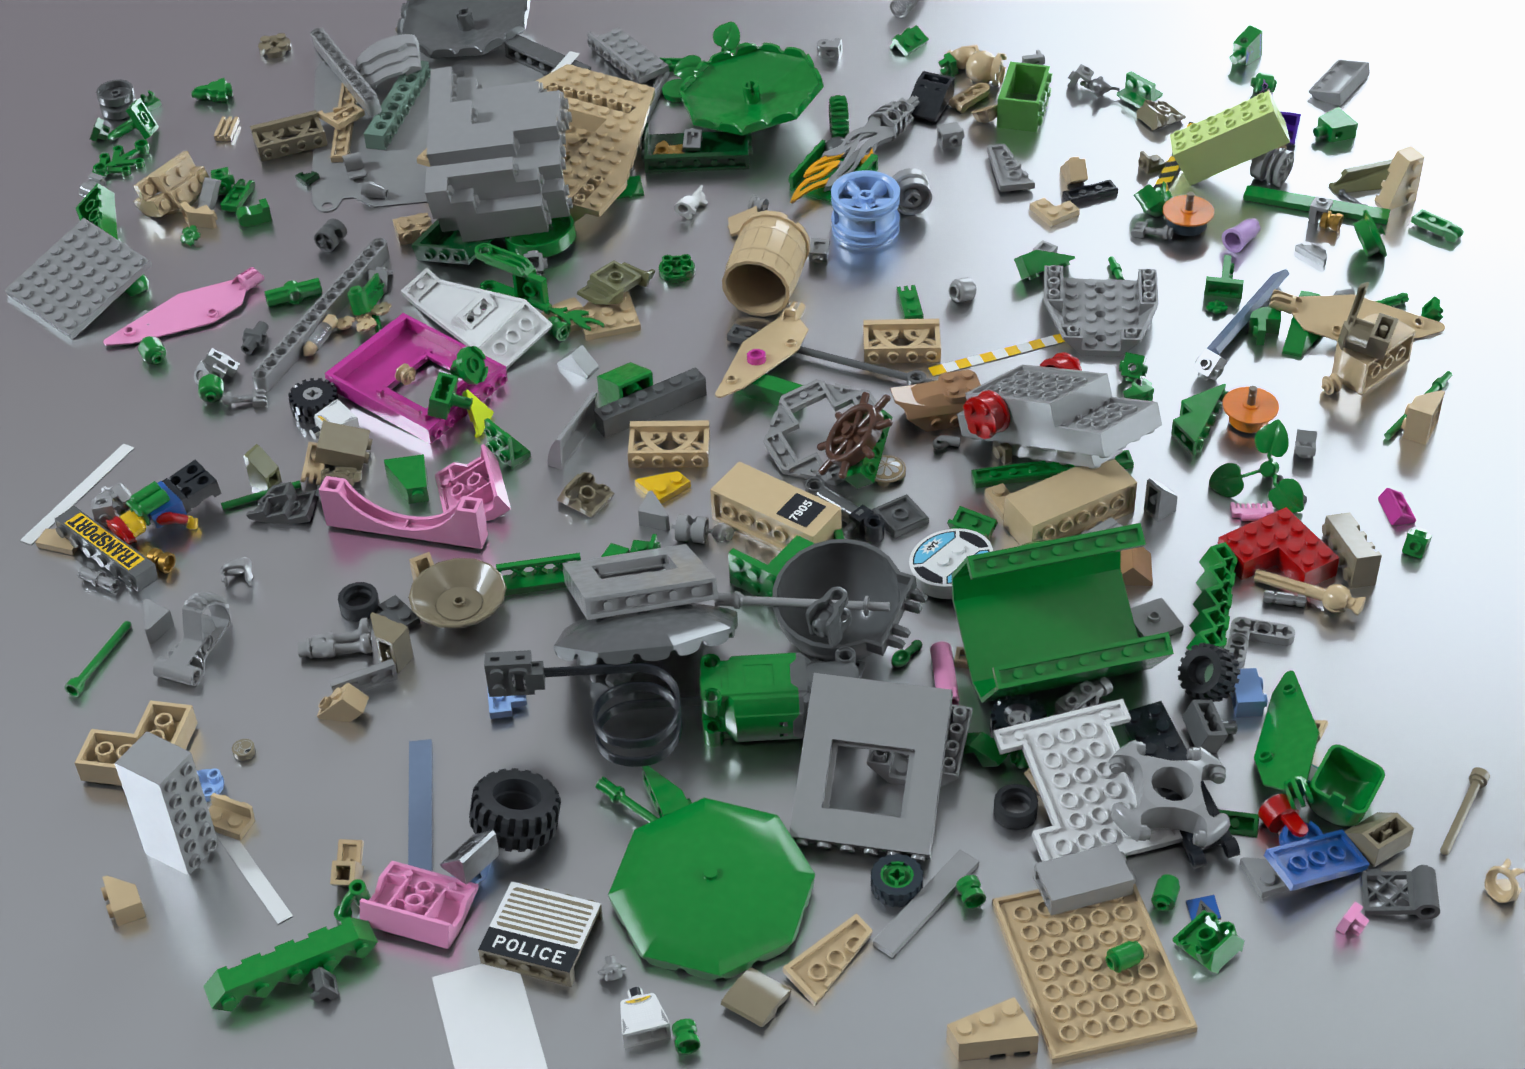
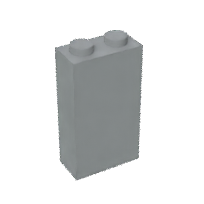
M1116 843L1039 862L1034 865L1033 879L1051 916L1132 895L1133 885L1136 883L1135 874L1132 869L1129 870L1123 851H1119Z

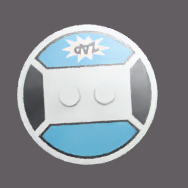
M947 529L927 536L914 547L909 558L911 575L916 576L917 588L932 597L952 599L951 574L967 556L992 552V545L985 536L968 529Z

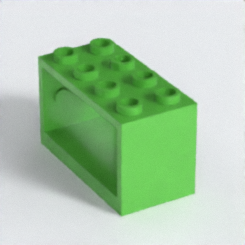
M1010 61L998 97L996 128L1029 132L1038 131L1039 126H1042L1043 116L1045 117L1046 107H1048L1049 98L1052 93L1050 83H1052L1053 73H1050V66ZM1015 93L1038 95L1036 101L1013 99Z

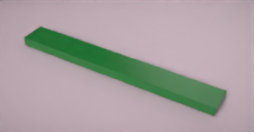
M1247 185L1243 200L1310 211V205L1316 196ZM1333 200V205L1329 211L1332 214H1342L1344 218L1361 220L1363 219L1364 210H1367L1374 223L1387 225L1391 209Z
M1123 450L1122 453L1115 456V460L1124 469L1134 468V461L1129 450ZM1043 460L971 470V477L975 488H983L1002 483L1007 485L1045 480L1075 466L1072 464L1061 465L1059 462H1045Z

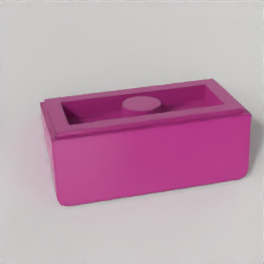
M1386 488L1379 495L1378 500L1391 525L1411 524L1417 521L1402 492Z

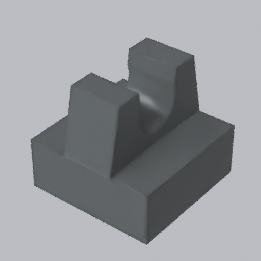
M321 967L312 971L313 978L308 982V987L315 991L310 994L311 999L318 1002L325 998L333 1000L339 996L335 975Z

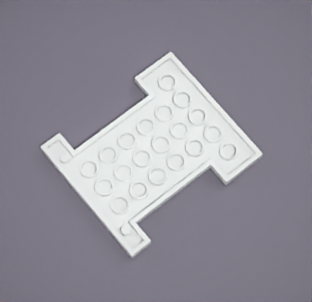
M1123 699L993 731V737L1000 754L1023 750L1052 823V826L1034 830L1032 833L1042 862L1116 843L1119 851H1123L1126 857L1182 841L1179 830L1150 827V840L1136 842L1126 835L1112 820L1111 808L1113 804L1122 803L1128 809H1135L1137 806L1135 789L1130 776L1125 772L1114 774L1109 769L1110 758L1120 749L1111 727L1129 723L1131 720Z

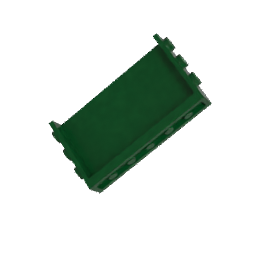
M646 123L641 140V159L645 163V173L749 169V156H752V134L738 135L724 131L702 132L701 151L682 150L683 153L653 154L656 145L661 141H666L671 146L683 145L684 133L649 134V124Z
M437 219L412 244V248L417 260L469 265L476 258L475 247L481 243H490L493 239L463 242L459 230L442 232Z

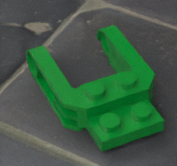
M481 243L475 247L477 259L512 273L514 285L513 288L494 280H485L480 284V289L494 288L487 291L525 299L538 309H540L542 303H549L547 279L536 274V268L528 258L489 243Z

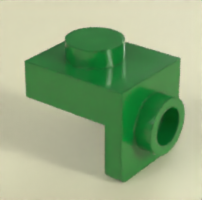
M1416 527L1411 529L1407 533L1402 553L1420 559L1423 558L1426 547L1431 542L1432 535L1427 534L1428 531Z

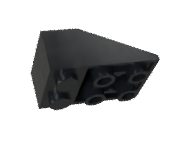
M923 71L918 77L910 96H917L920 102L914 107L915 109L911 115L914 118L917 117L936 122L948 105L949 100L954 96L955 78Z

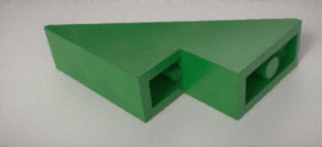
M1226 383L1181 400L1180 417L1173 419L1171 435L1192 456H1195L1198 450L1201 451L1204 438L1209 436L1210 426L1215 424L1216 414L1221 413L1223 398L1229 392L1226 390Z

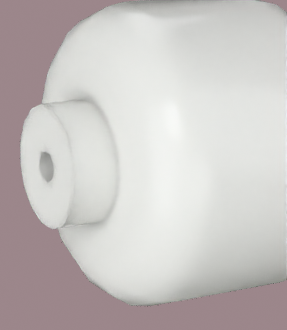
M718 523L713 528L712 536L719 542L730 541L732 536H734V529L725 523Z

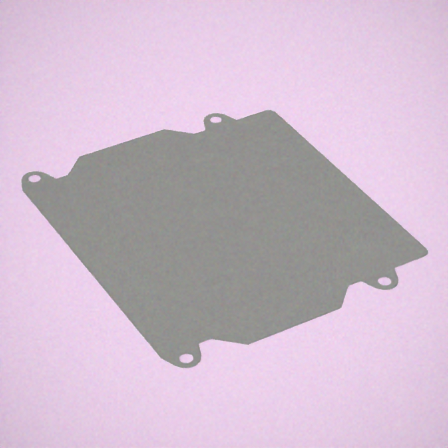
M501 45L495 51H489L484 55L429 58L420 52L421 61H428L429 68L431 69L451 67L456 63L463 62L465 76L458 77V79L476 77L478 84H481L482 88L534 82L543 77V73L507 58L505 49ZM325 60L315 70L314 110L317 112L323 110V113L333 112V108L338 107L342 82L333 70L326 66ZM400 75L377 84V89L374 92L377 94L380 106ZM430 78L427 80L425 87L420 92V96L416 98L414 105L409 110V114L404 118L403 124L398 128L397 134L394 135L391 144L388 145L386 150L366 148L364 132L374 116H370L365 112V116L354 121L350 154L360 152L363 167L367 173L365 177L350 180L343 162L331 163L330 156L335 127L319 118L328 144L327 146L313 149V171L319 173L320 178L312 183V203L319 211L329 212L335 210L344 198H356L373 207L428 202L425 195L427 166L417 164V157L427 148ZM372 181L384 188H388L387 198H365L364 195H361L363 182ZM325 203H331L332 207L326 209L323 208L322 205Z

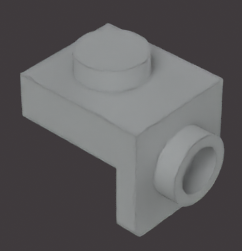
M1080 63L1076 71L1072 70L1069 74L1068 79L1070 81L1067 86L1073 89L1080 78L1090 82L1095 72L1090 67Z
M811 238L808 255L809 261L815 263L827 262L830 245L829 239Z
M1297 429L1294 449L1295 454H1298L1299 457L1310 458V456H1315L1316 430Z

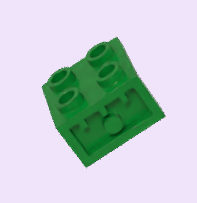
M489 418L484 420V432L487 436L486 445L503 463H507L513 468L531 457L530 450L510 434L502 430Z

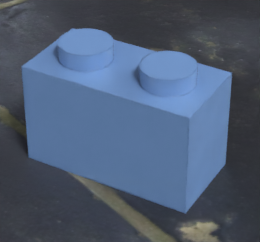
M1257 668L1240 669V675L1237 676V679H1240L1239 683L1235 684L1234 687L1236 689L1234 692H1229L1235 717L1263 716L1264 707L1268 705L1267 694L1262 691L1263 679L1258 676Z

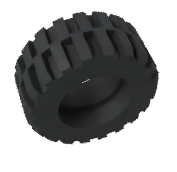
M512 768L511 770L500 769L496 773L494 771L488 773L474 786L469 823L475 834L493 830L496 833L498 849L503 848L509 852H512V850H518V852H525L526 849L535 850L539 845L541 847L545 845L555 835L560 813L561 797L556 787L548 779H543V776L538 773L533 774L529 770L520 771L518 768Z

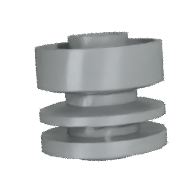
M1276 148L1253 158L1250 165V176L1261 181L1267 178L1268 183L1278 187L1282 186L1291 173L1295 159L1294 152L1285 148Z

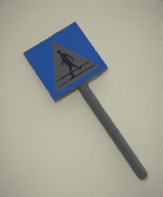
M1215 895L1186 900L1191 921L1203 910L1216 914L1218 920H1221Z

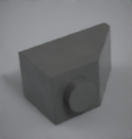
M1149 478L1146 484L1144 511L1156 521H1159L1176 511L1178 496L1165 485Z

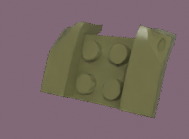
M613 260L590 274L587 285L578 290L577 295L593 304H619L623 301L624 293L634 286L647 287L650 279L655 274V270L644 271L626 262L620 264Z

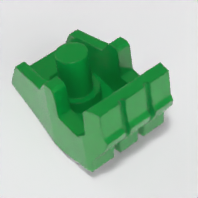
M1146 378L1142 379V386L1133 382L1132 387L1123 391L1124 398L1153 400L1154 388L1152 387V382Z

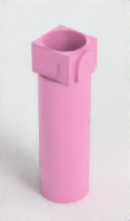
M944 641L936 642L930 647L935 688L952 690V705H959L960 698L952 647Z

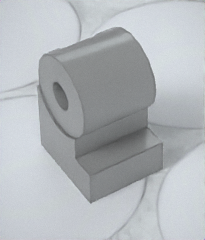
M835 38V40L821 39L817 41L818 57L840 59L842 38Z
M91 173L88 176L89 181L81 184L79 195L85 198L97 183L107 188L105 177Z

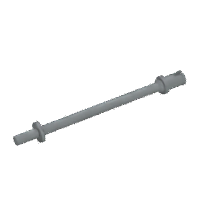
M735 591V593L718 592L719 599H715L714 601L716 602L714 604L715 606H732L734 609H740L743 605L808 608L818 599L744 596L740 591ZM865 596L864 601H848L846 608L849 610H863L864 615L868 616L869 610L890 611V602H870L869 596Z

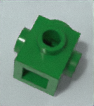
M228 167L211 170V178L221 180L218 195H227L235 184L233 174L230 175Z
M1125 353V358L1120 361L1119 372H1121L1122 377H1125V381L1136 383L1137 380L1142 381L1143 376L1146 377L1148 365H1145L1146 356ZM1133 366H1136V369L1134 371H1131V368Z

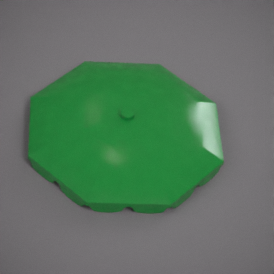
M751 43L737 48L735 54L723 51L712 55L708 62L705 60L700 62L694 71V77L688 76L681 84L679 95L694 126L745 135L797 119L823 89L824 84L818 69L814 67L811 56L805 54L803 50L787 47L783 51L780 46L773 43H762V46L759 47Z
M702 798L634 829L608 897L622 925L626 927L638 954L647 960L648 963L668 970L682 968L690 975L708 980H716V978L729 979L748 970L757 960L763 962L780 955L795 941L802 922L804 908L807 907L813 890L815 872L778 815Z

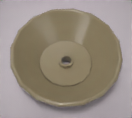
M453 558L438 562L422 571L412 583L408 598L412 611L423 622L439 628L459 629L478 624L493 615L504 601L506 585L502 574L491 564L475 558Z

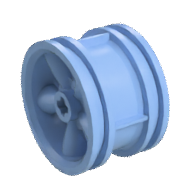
M865 170L845 174L834 182L831 188V204L833 207L831 222L833 235L840 242L857 248H873L885 245L897 236L900 229V215L897 210L900 204V187L892 177L881 172Z

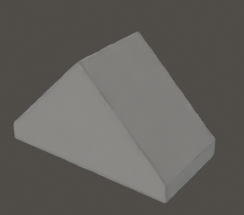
M583 345L570 351L557 362L558 366L586 379L599 369V365Z
M648 491L638 509L639 526L669 531L668 513L653 491Z
M149 599L143 600L145 632L149 644H154L174 626V622L169 609Z

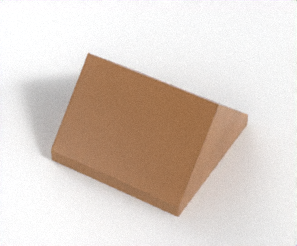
M1144 547L1121 551V572L1125 585L1153 586L1151 553Z

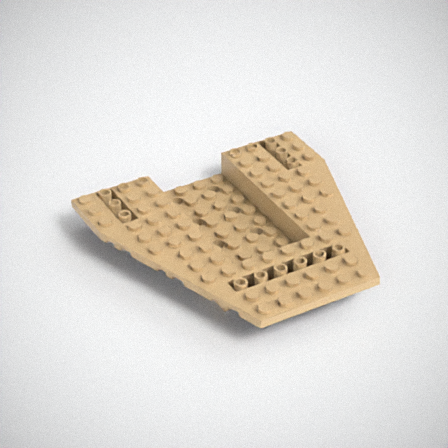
M566 64L537 81L539 83L542 82L543 88L547 89V92L560 90V92H563L564 98H568L569 109L567 110L568 112L571 111L572 122H569V130L565 132L566 144L563 146H565L566 157H563L566 162V170H563V179L565 185L568 184L569 186L568 198L571 197L573 203L570 214L574 222H576L585 214L600 217L626 189L627 179H629L630 170L633 167L637 154V147H639L640 138L643 135L647 116L650 112L649 109L653 103L655 88ZM426 148L417 157V164L430 167Z

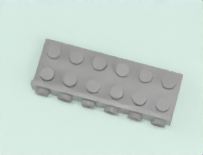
M620 28L612 29L610 32L595 36L591 32L587 33L589 47L594 49L606 61L613 64L614 67L618 68L635 83H644L669 71V66Z

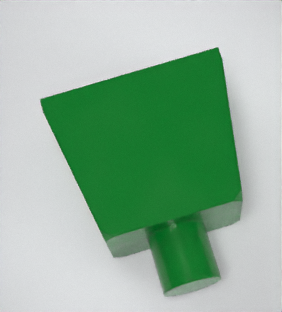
M1336 107L1318 117L1317 127L1313 128V135L1316 138L1323 136L1331 143L1353 139L1357 135L1358 122L1340 107Z

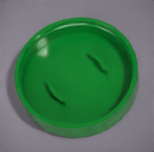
M571 214L566 217L551 218L549 232L504 237L506 249L521 256L528 254V251H539V253L543 254V258L558 254L568 248L576 238L574 220Z

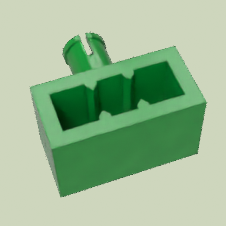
M439 372L429 398L427 415L447 420L450 409L453 406L471 410L473 398L456 395L458 376Z

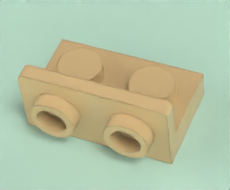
M213 793L210 796L212 805L209 808L215 832L241 841L255 822L253 807L246 802H239L228 796Z

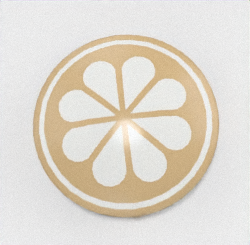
M882 455L875 478L877 484L884 487L888 486L891 482L904 478L906 475L904 462L892 455Z

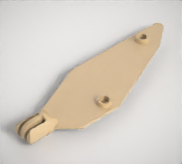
M1274 289L1269 307L1292 314L1305 331L1337 341L1343 323L1348 319L1356 295L1298 297ZM1364 298L1357 318L1363 320L1370 315L1382 313L1397 318L1402 323L1416 330L1415 338H1423L1445 330V325L1441 322Z
M789 301L779 318L742 343L715 393L717 398H722L744 389L799 350L808 332V328L800 320L805 311L804 303L801 302L798 307V302L793 301L791 304V301ZM752 349H761L766 352V362L762 365H751L747 362V353Z

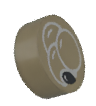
M240 739L232 746L233 756L239 761L249 760L256 753L255 745L249 739Z

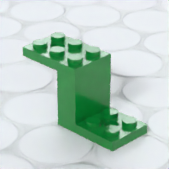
M797 535L768 565L732 548L728 552L730 583L757 597H773V586L778 573L785 563L799 551L815 543Z

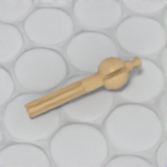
M1260 569L1255 572L1254 581L1320 600L1324 608L1331 613L1340 614L1347 609H1351L1358 616L1364 608L1366 597H1351L1350 590L1341 584H1333L1325 589Z

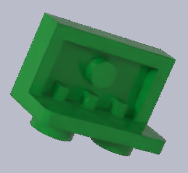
M917 25L912 28L908 27L901 35L897 34L893 37L890 49L892 50L897 47L906 57L926 44L929 39Z
M959 506L953 520L949 519L947 524L950 529L972 530L990 540L998 521Z

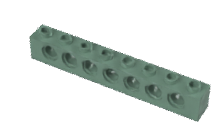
M421 61V70L407 76L404 73L398 77L381 105L382 111L374 116L364 132L366 148L386 150L388 145L391 144L392 138L397 134L398 128L403 124L404 118L409 114L410 108L414 105L416 98L420 96L421 90L425 87L427 80L431 76V68H429L428 61Z

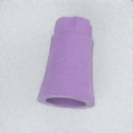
M1254 218L1247 219L1233 228L1225 230L1222 234V242L1225 248L1233 253L1240 252L1260 232L1259 222Z

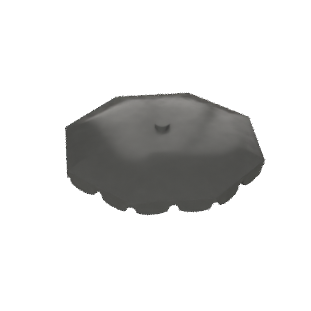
M407 0L401 7V18H399L397 24V35H415L419 42L420 52L429 58L484 55L525 31L531 0Z
M690 603L591 620L585 618L564 629L554 644V650L556 655L563 660L571 661L579 656L583 663L591 665L598 663L599 657L607 664H624L630 662L634 654H639L643 660L658 661L668 658L672 650H676L679 655H689L700 648L702 641L706 646H718L725 643L729 638H734L735 629L738 627L737 611L728 608Z

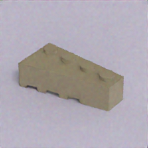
M1351 512L1326 515L1325 523L1322 525V533L1328 539L1329 548L1340 557L1338 566L1342 569L1344 580L1348 582L1351 589L1375 586L1382 554L1379 551L1375 552L1373 550L1375 549L1374 543L1367 541L1365 531L1360 532V525Z

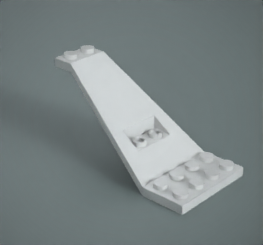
M428 268L424 269L401 290V294L411 304L466 346L478 347L485 356L506 366V370L553 326L548 319L525 299L440 280ZM471 318V319H473L474 321H473V322H469V321H467V319Z

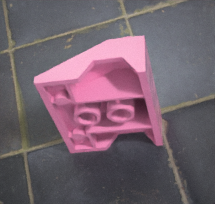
M485 444L481 445L480 457L469 464L453 462L435 473L443 513L455 507L462 496L483 499L486 521L494 520L511 510L498 458Z
M391 861L379 876L376 890L369 900H360V919L369 921L374 929L449 949L461 930L478 891L479 884L469 882L466 885L454 877Z

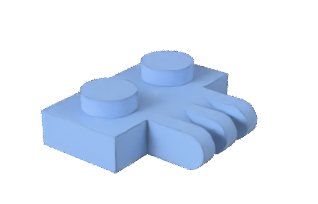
M488 692L490 719L513 716L512 708L527 705L526 695L489 697Z

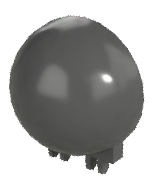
M851 539L827 540L815 543L799 551L785 563L778 573L773 586V597L820 599L829 589L841 587L847 591L848 601H864L865 596H869L870 602H890V611L869 610L868 616L864 615L863 610H850L852 622L843 632L840 643L834 648L829 645L828 637L823 638L817 634L813 636L809 633L805 615L808 608L773 606L778 625L789 642L802 653L825 662L835 661L836 650L843 646H848L855 650L856 660L863 659L873 653L883 656L888 646L903 649L906 644L904 640L893 635L908 638L911 632L908 628L899 625V622L905 611L920 614L922 606L914 601L925 603L928 598L924 592L915 590L917 587L916 576L900 572L892 559L879 548L863 541ZM834 596L832 600H840L842 596ZM841 615V620L846 618V615Z

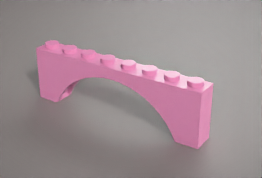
M326 476L319 488L327 526L482 549L488 536L483 499L462 496L459 503L445 513L435 516L416 517L398 514L372 503L359 494L344 478Z

